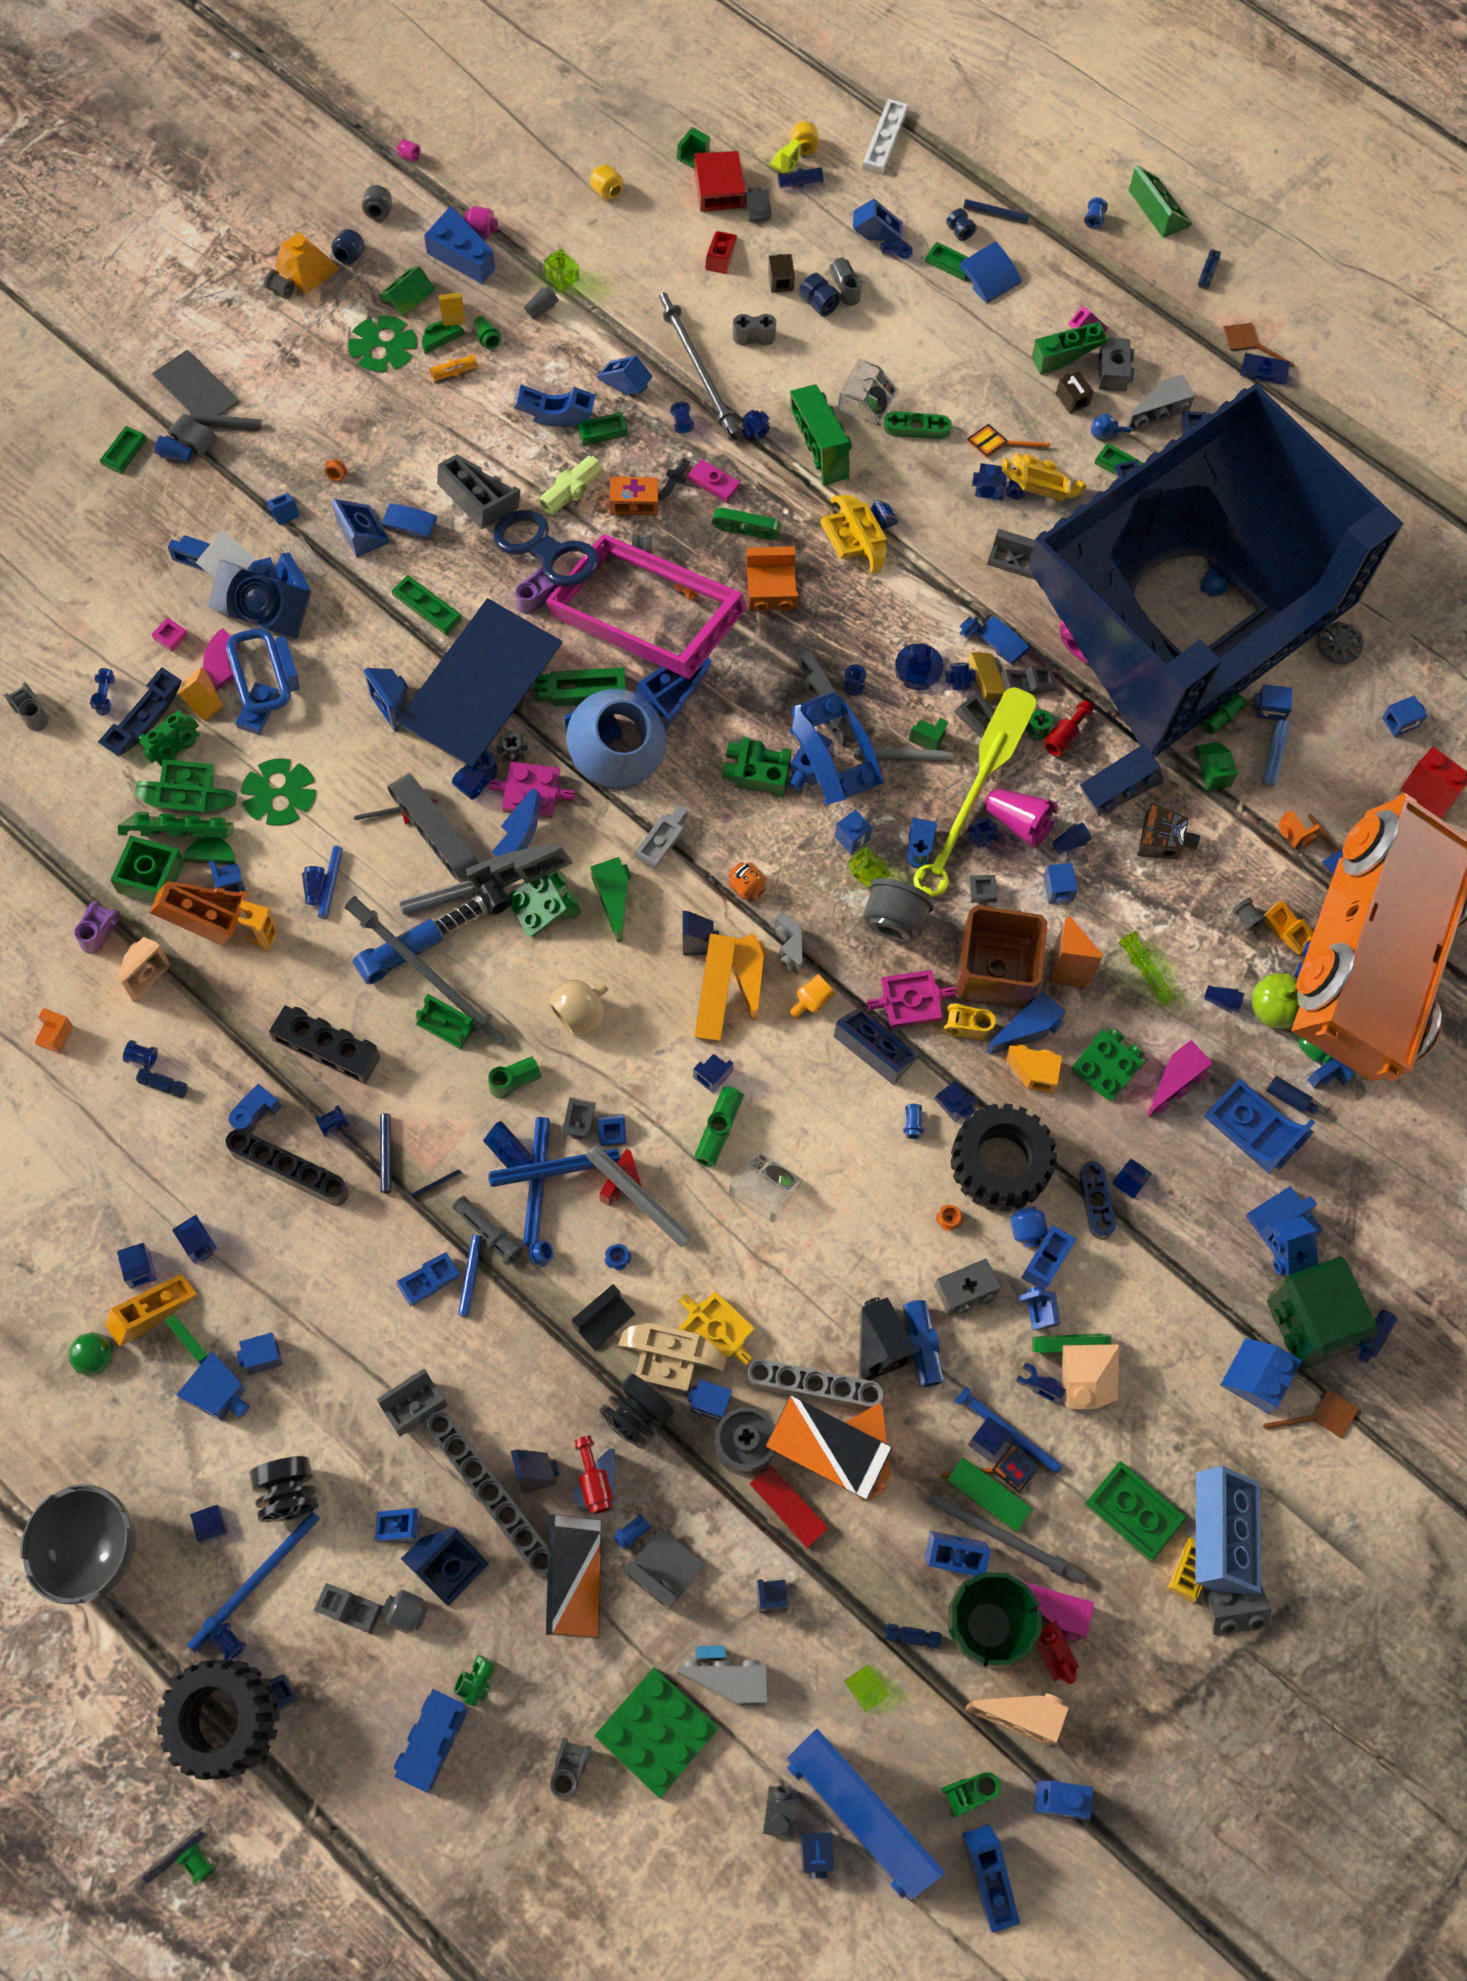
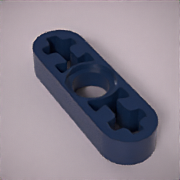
M1089 1161L1083 1165L1079 1172L1089 1229L1095 1238L1107 1239L1114 1232L1116 1222L1106 1174L1100 1163ZM1089 1169H1092L1093 1173H1098L1094 1181L1096 1187L1091 1188L1093 1184L1091 1176H1086ZM1092 1194H1100L1104 1198V1205L1100 1207L1094 1206L1090 1201V1196ZM1104 1211L1107 1213L1102 1215L1103 1223L1109 1225L1105 1232L1102 1231V1228L1096 1227L1100 1222L1099 1213Z

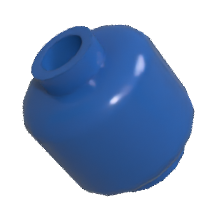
M1036 1206L1015 1210L1016 1214L1010 1218L1014 1240L1016 1242H1024L1025 1247L1040 1245V1239L1045 1238L1048 1233L1044 1212L1037 1210Z

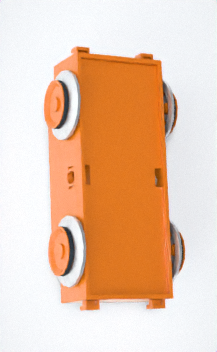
M1406 793L1396 796L1393 801L1366 811L1364 818L1348 834L1342 850L1344 857L1338 860L1295 986L1300 1006L1291 1031L1371 1082L1386 1079L1389 1082L1399 1080L1400 1075L1412 1072L1415 1061L1428 1054L1436 1044L1441 1031L1442 1013L1440 1005L1434 1001L1457 927L1467 922V834L1459 832L1416 803L1417 800Z

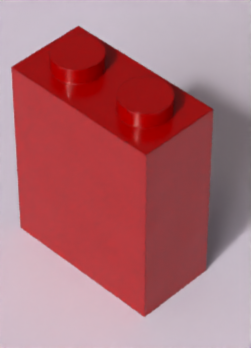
M739 151L695 154L694 173L700 211L744 208L745 188Z
M1432 746L1417 763L1400 791L1408 794L1417 800L1416 803L1442 819L1466 789L1467 771Z

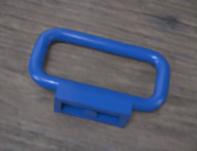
M251 629L236 633L228 639L226 652L243 706L253 713H265L278 710L287 705L291 698V691L300 690L286 637L274 639L267 630ZM257 638L265 641L281 692V696L278 699L264 703H254L251 700L236 650V645L240 642Z

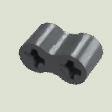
M747 314L737 315L733 320V341L738 345H748L753 342L762 345L772 344L776 338V318L771 314H761L756 317Z
M182 414L167 430L171 438L191 448L192 453L198 457H202L218 440L210 428L199 424L187 414Z

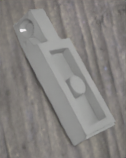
M679 804L672 815L668 813L665 816L662 815L637 848L634 857L656 870L684 832L686 824L683 822L688 816V809Z

